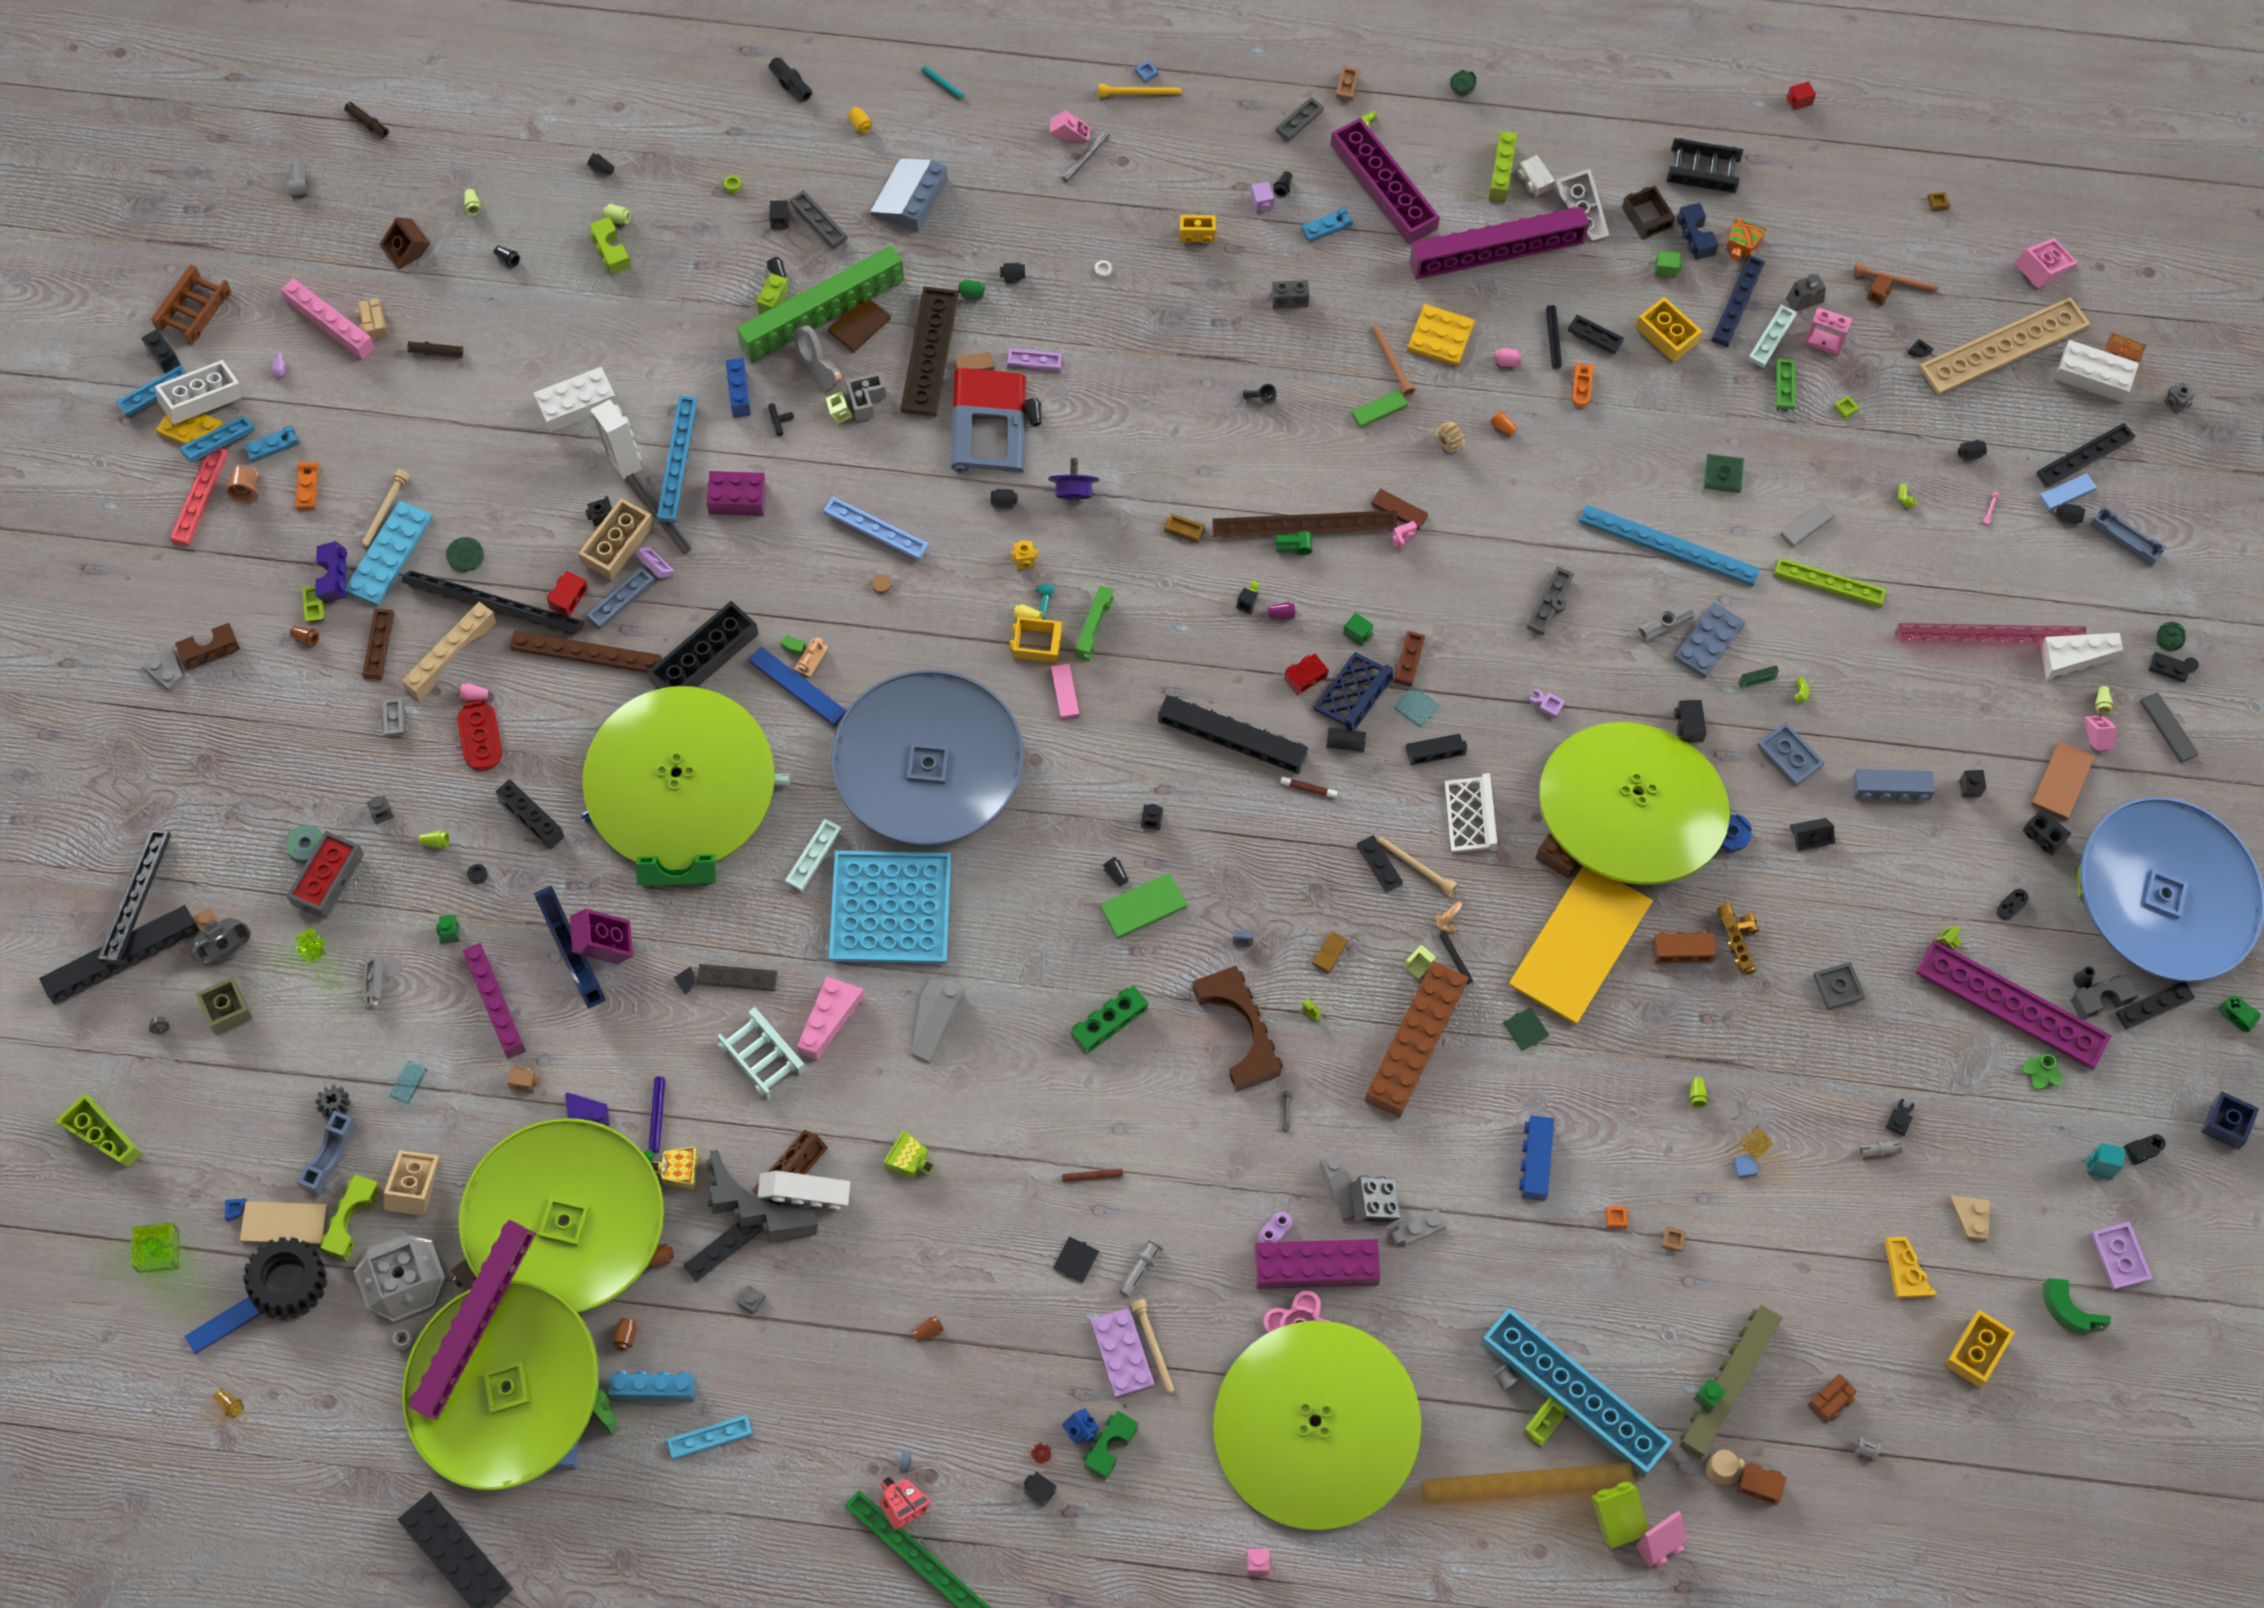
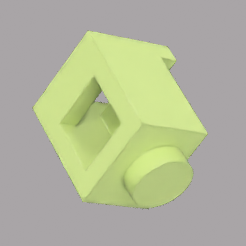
M843 391L826 398L830 415L837 424L854 417L848 398Z

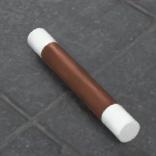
M1282 777L1280 783L1335 799L1338 792Z

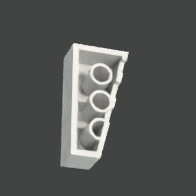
M2120 633L2045 637L2040 646L2046 680L2053 679L2059 675L2064 676L2076 670L2081 671L2089 666H2097L2117 660L2123 651Z
M771 1171L760 1174L758 1198L772 1199L775 1202L790 1201L792 1204L798 1205L809 1203L812 1207L828 1205V1209L840 1210L842 1206H848L850 1181L783 1171Z

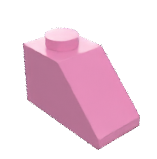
M2103 715L2086 716L2084 720L2090 745L2099 752L2115 749L2116 727Z

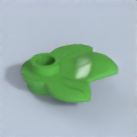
M2042 1054L2038 1059L2031 1058L2022 1067L2023 1073L2032 1075L2031 1083L2037 1090L2046 1087L2049 1082L2055 1086H2059L2061 1083L2062 1074L2057 1068L2056 1058L2051 1054ZM2043 1062H2048L2049 1067L2045 1066Z

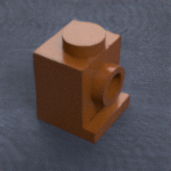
M1879 274L1870 288L1866 299L1883 306L1886 298L1892 291L1890 287L1892 279Z

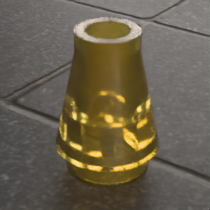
M219 1389L214 1394L213 1398L218 1402L226 1416L235 1418L243 1411L244 1405L241 1399L227 1393L223 1389Z

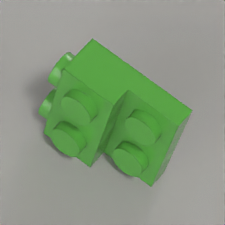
M599 1387L592 1415L613 1436L619 1430L616 1426L618 1421L611 1412L608 1396Z

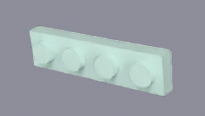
M1781 304L1750 354L1748 361L1762 368L1766 366L1795 319L1796 311Z
M827 819L823 820L786 878L785 884L803 892L842 831L840 826Z

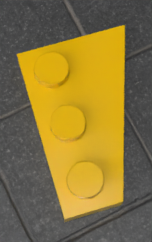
M1887 1237L1884 1241L1896 1299L1936 1296L1934 1288H1931L1927 1281L1928 1277L1925 1271L1921 1270L1917 1262L1918 1258L1907 1237Z

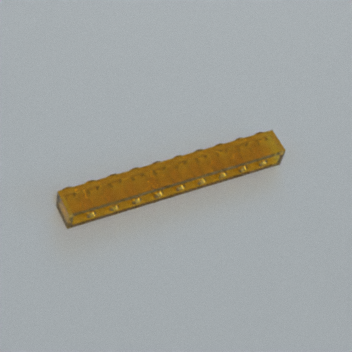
M1631 1462L1425 1479L1422 1481L1421 1490L1423 1506L1593 1492L1602 1489H1612L1621 1482H1631L1634 1484Z

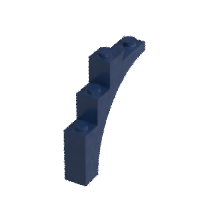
M552 885L533 893L550 933L587 1008L589 1009L606 1001L585 956L575 954L572 951L571 926Z

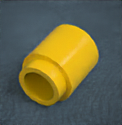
M859 107L849 111V121L857 132L867 133L871 129L872 121Z

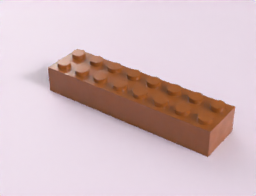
M1435 961L1432 962L1366 1093L1365 1102L1401 1118L1465 990L1469 977Z

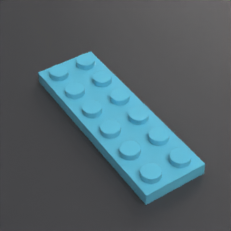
M399 500L347 583L345 593L378 607L433 519L432 514Z

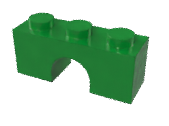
M1118 1410L1115 1415L1111 1414L1105 1423L1107 1428L1103 1433L1099 1432L1094 1441L1096 1443L1093 1450L1089 1449L1083 1458L1085 1461L1084 1468L1105 1481L1117 1463V1458L1107 1451L1108 1445L1113 1441H1120L1128 1446L1139 1427L1138 1422Z

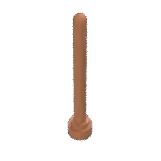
M1856 262L1853 276L1859 278L1865 275L1877 278L1879 274L1891 278L1892 282L1933 292L1938 290V286L1935 284L1868 269L1867 266Z
M1373 325L1372 330L1400 382L1399 390L1403 397L1411 396L1416 391L1413 383L1406 380L1379 326Z

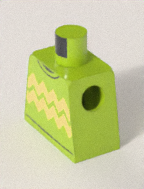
M904 1130L883 1161L885 1169L913 1179L919 1171L930 1175L935 1165L927 1161L929 1156L928 1149Z

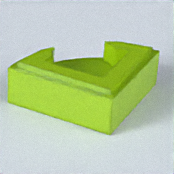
M1307 998L1303 1002L1302 1011L1317 1022L1321 1018V1014L1318 1008Z

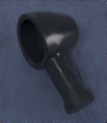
M1265 384L1259 390H1243V398L1260 397L1262 401L1272 404L1276 401L1277 391L1272 384Z

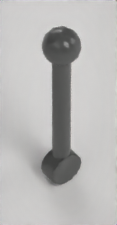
M1285 1091L1283 1094L1285 1097V1112L1282 1130L1288 1131L1290 1129L1288 1112L1291 1092Z

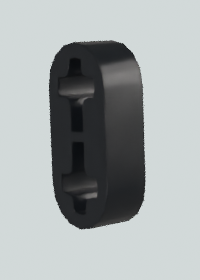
M2023 889L2014 890L1997 907V916L2002 920L2011 919L2027 903L2029 899L2028 893ZM2021 896L2022 900H2019L2017 903H2015L2014 900L2016 899V897ZM2008 906H2010L2011 909L2009 910V912L2004 913L2003 909H2006Z

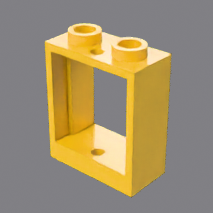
M1018 617L1017 624L1013 623L1012 634L1015 637L1014 640L1010 641L1009 651H1013V658L1058 664L1062 622ZM1022 630L1053 633L1050 652L1019 648Z

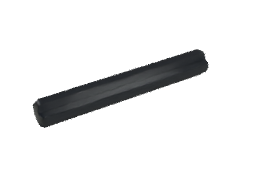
M1548 305L1546 314L1551 364L1553 369H1559L1562 365L1557 310L1555 305Z

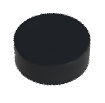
M474 864L467 871L469 880L474 884H481L488 877L487 870L482 864Z

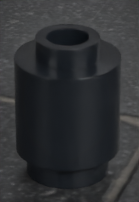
M1003 263L1004 267H1000V277H1004V281H1021V279H1025V264Z
M1980 440L1961 443L1958 448V455L1964 461L1982 458L1983 455L1987 454L1986 443Z
M996 489V491H991V505L1002 508H1014V504L1018 503V494L1014 492V489Z
M2063 502L2061 506L2058 505L2056 516L2059 517V521L2075 524L2078 522L2082 523L2085 516V508Z

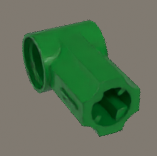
M1301 531L1296 533V535H1276V552H1296L1299 555H1309L1312 553V534L1307 531Z

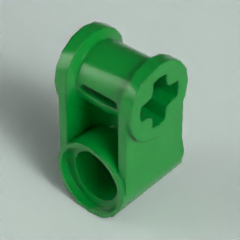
M2236 995L2228 997L2220 1006L2221 1014L2243 1032H2250L2261 1018V1014L2255 1008Z

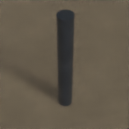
M1442 932L1439 934L1440 939L1459 972L1469 977L1467 985L1473 982L1471 975L1447 933Z

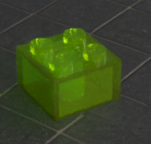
M173 1222L132 1227L131 1266L137 1273L179 1269V1229Z

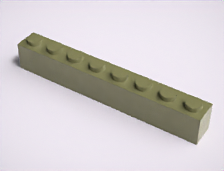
M1763 1305L1758 1310L1753 1309L1748 1317L1751 1320L1749 1326L1744 1325L1738 1335L1741 1337V1340L1738 1344L1734 1342L1728 1352L1732 1354L1730 1359H1724L1719 1368L1722 1373L1719 1378L1716 1376L1713 1378V1381L1725 1389L1726 1393L1710 1413L1703 1407H1701L1699 1412L1694 1411L1689 1420L1692 1422V1425L1689 1429L1685 1427L1679 1437L1682 1440L1679 1445L1680 1447L1702 1459L1783 1317Z

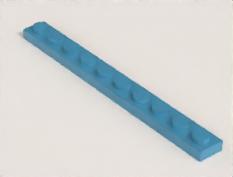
M1587 504L1579 520L1581 524L1752 587L1760 570L1756 566Z

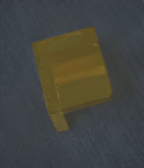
M1758 1126L1740 1141L1742 1146L1756 1160L1774 1145L1772 1140Z

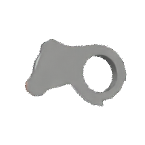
M805 325L795 329L794 342L800 359L813 374L822 392L826 393L832 390L841 380L840 370L835 368L833 362L822 358L819 339L810 326ZM806 338L811 346L812 355L807 347Z

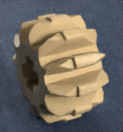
M1449 421L1436 429L1437 441L1444 451L1452 453L1464 446V434L1456 423Z

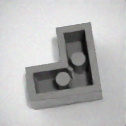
M881 372L846 380L847 394L856 422L874 418L871 402L887 398Z

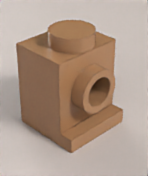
M512 1064L507 1081L509 1088L534 1093L535 1086L538 1087L540 1075L535 1074L530 1068L521 1067V1069H517L516 1064Z

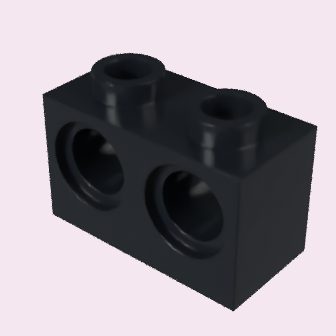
M2043 809L2030 819L2022 830L2029 839L2038 843L2041 849L2050 855H2053L2072 834ZM2050 837L2054 838L2057 842L2052 841Z

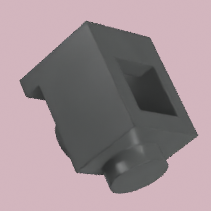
M385 795L376 796L366 802L375 824L394 818ZM387 811V813H385V814H382V815H380V816H376L377 814H380V813H383V812Z

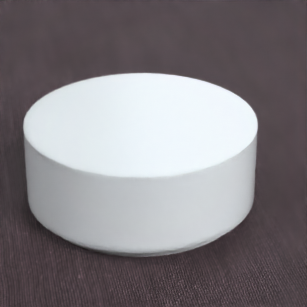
M1105 260L1097 262L1094 267L1096 276L1099 278L1109 277L1112 274V265Z

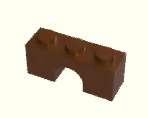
M230 623L211 629L213 639L208 645H198L193 636L175 643L186 670L196 668L206 662L215 661L219 657L231 655L240 650Z

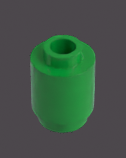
M963 279V282H959L958 291L961 293V297L971 299L983 298L985 284H981L979 281Z

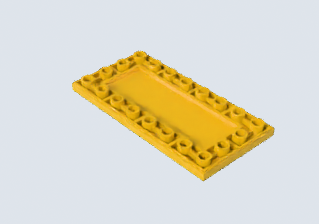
M1582 866L1508 986L1577 1025L1653 900L1620 881L1604 877Z

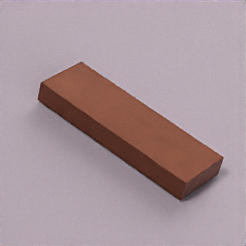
M1381 488L1371 502V506L1381 511L1397 510V519L1406 524L1414 521L1418 530L1428 517L1427 512Z
M1407 631L1394 678L1395 683L1412 687L1426 635Z

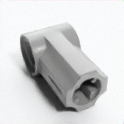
M293 161L290 164V180H288L290 196L309 194L306 165L300 161Z

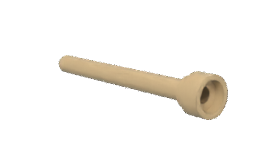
M396 470L394 484L362 541L363 547L369 546L401 485L408 482L410 475L406 471Z
M1380 837L1378 839V843L1440 885L1443 893L1449 897L1454 893L1458 883L1452 879H1443L1385 838Z
M1146 1299L1134 1301L1130 1304L1132 1311L1140 1318L1165 1389L1168 1394H1173L1175 1389L1147 1316L1148 1304Z

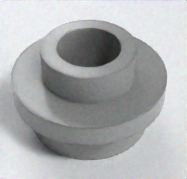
M401 1329L393 1334L392 1344L396 1349L406 1350L412 1345L413 1336L408 1330ZM402 1337L406 1338L404 1343H399Z

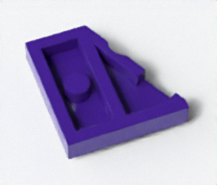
M565 1093L567 1118L588 1120L610 1126L607 1104L575 1094Z

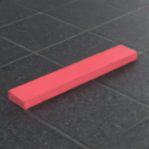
M220 448L205 456L170 537L171 542L186 546L190 545L227 458V449Z

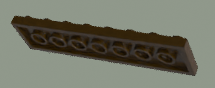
M923 286L900 408L901 412L937 416L959 297L958 290Z

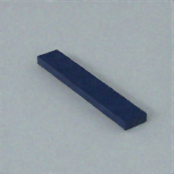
M1750 255L1748 256L1711 341L1726 347L1729 346L1765 261Z

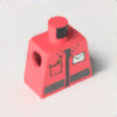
M888 1477L880 1484L885 1490L881 1497L880 1505L895 1531L926 1513L931 1503L909 1480H903L896 1485L891 1477Z

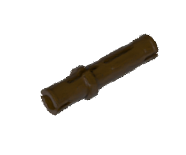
M349 101V104L346 103L344 110L366 125L369 131L375 132L381 138H385L389 134V129L380 124L378 119L372 118L351 101Z
M408 341L407 348H409L407 349L408 353H422L424 356L433 354L462 358L464 354L463 346L432 344L429 341L424 343Z

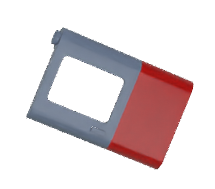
M971 368L955 370L951 468L955 472L963 473L969 468L1024 472L1025 409L1023 406L1026 400V376L1024 374ZM973 415L1007 418V458L1005 460L971 456Z

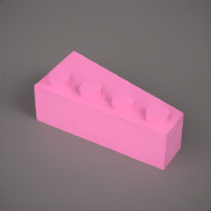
M826 977L797 1045L799 1055L818 1061L832 1042L833 1037L842 1029L843 1024L849 1016L851 1017L855 1008L865 998L864 989Z

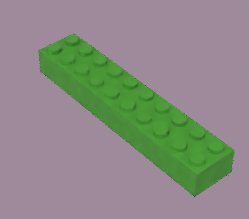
M892 245L736 327L740 348L749 361L753 362L761 359L769 352L776 351L784 344L794 341V331L798 327L807 325L814 329L823 326L833 318H838L842 313L856 307L857 302L860 300L865 302L904 281L903 260Z

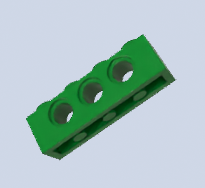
M1134 985L1131 988H1125L1116 999L1108 1000L1102 1009L1093 1011L1083 1023L1078 1022L1074 1025L1071 1031V1038L1087 1055L1148 1010V1002ZM1121 1005L1129 1006L1127 1010H1122L1119 1007ZM1106 1016H1111L1114 1018L1112 1021L1104 1020ZM1095 1027L1098 1029V1031L1095 1033H1091L1088 1031V1029Z

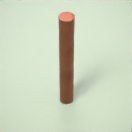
M1122 1169L1062 1174L1063 1182L1123 1177Z

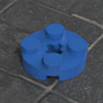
M1738 814L1730 815L1728 829H1735L1737 831L1735 833L1736 836H1731L1727 830L1721 848L1733 853L1742 850L1749 844L1752 828L1745 817Z

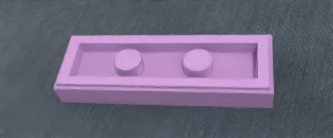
M1009 349L1007 367L1061 372L1062 353Z

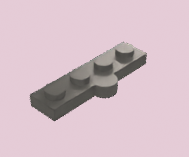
M1557 566L1527 624V629L1544 636L1555 612L1561 613L1566 608L1567 602L1563 596L1573 579L1574 573Z

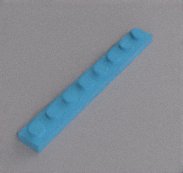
M679 395L657 521L676 523L697 397Z

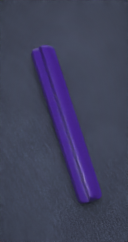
M662 1076L654 1078L648 1150L650 1149L653 1153L660 1152L665 1078Z

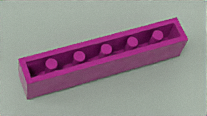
M481 943L462 950L507 1059L525 1053L526 1050Z

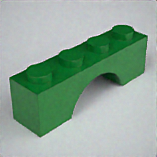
M696 855L693 863L684 870H670L666 868L657 856L637 857V886L650 888L654 885L670 887L674 884H682V886H691L693 884L711 885L716 883L717 878L716 855Z

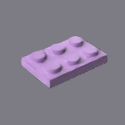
M2130 1222L2090 1233L2112 1291L2153 1279Z

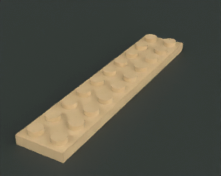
M2069 297L1922 363L1919 366V370L1939 396L2089 328L2090 323L2073 299Z

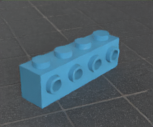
M617 1371L616 1374H610L609 1396L612 1401L695 1402L696 1380L694 1375H691L689 1372H679L678 1375H670L669 1372L649 1374V1372L639 1371L636 1374H628L626 1371Z

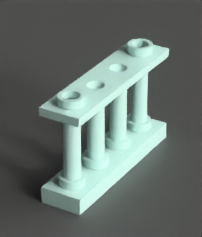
M754 1007L749 1011V1023L727 1040L721 1034L717 1035L719 1041L717 1045L723 1053L728 1052L756 1085L754 1088L757 1093L770 1099L771 1094L768 1088L790 1071H796L800 1075L806 1070L801 1059ZM759 1028L762 1031L761 1037L738 1054L732 1048L734 1043L752 1029ZM766 1042H771L774 1045V1051L752 1068L744 1062V1059ZM783 1056L787 1060L786 1065L762 1082L756 1074L776 1058Z

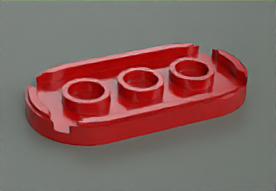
M483 701L468 702L459 711L457 716L463 756L467 765L472 769L487 771L494 768L502 758V746L496 714L493 707Z

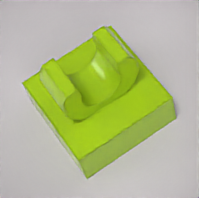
M1957 925L1947 927L1935 941L1947 945L1951 949L1954 947L1958 948L1962 943L1960 938L1957 937L1961 930Z

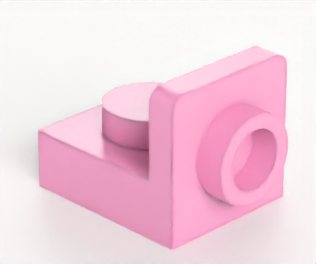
M1414 521L1394 528L1391 540L1393 545L1398 547L1399 551L1404 550L1405 541L1415 536L1417 526Z

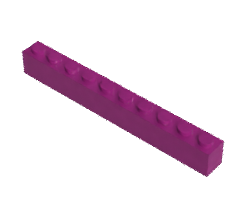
M510 1219L503 1225L498 1240L492 1245L490 1255L483 1262L477 1279L473 1281L468 1296L462 1301L459 1313L452 1320L447 1335L443 1337L438 1352L432 1357L431 1365L422 1376L421 1384L417 1391L413 1393L408 1407L427 1418L438 1420L534 1240L536 1232Z

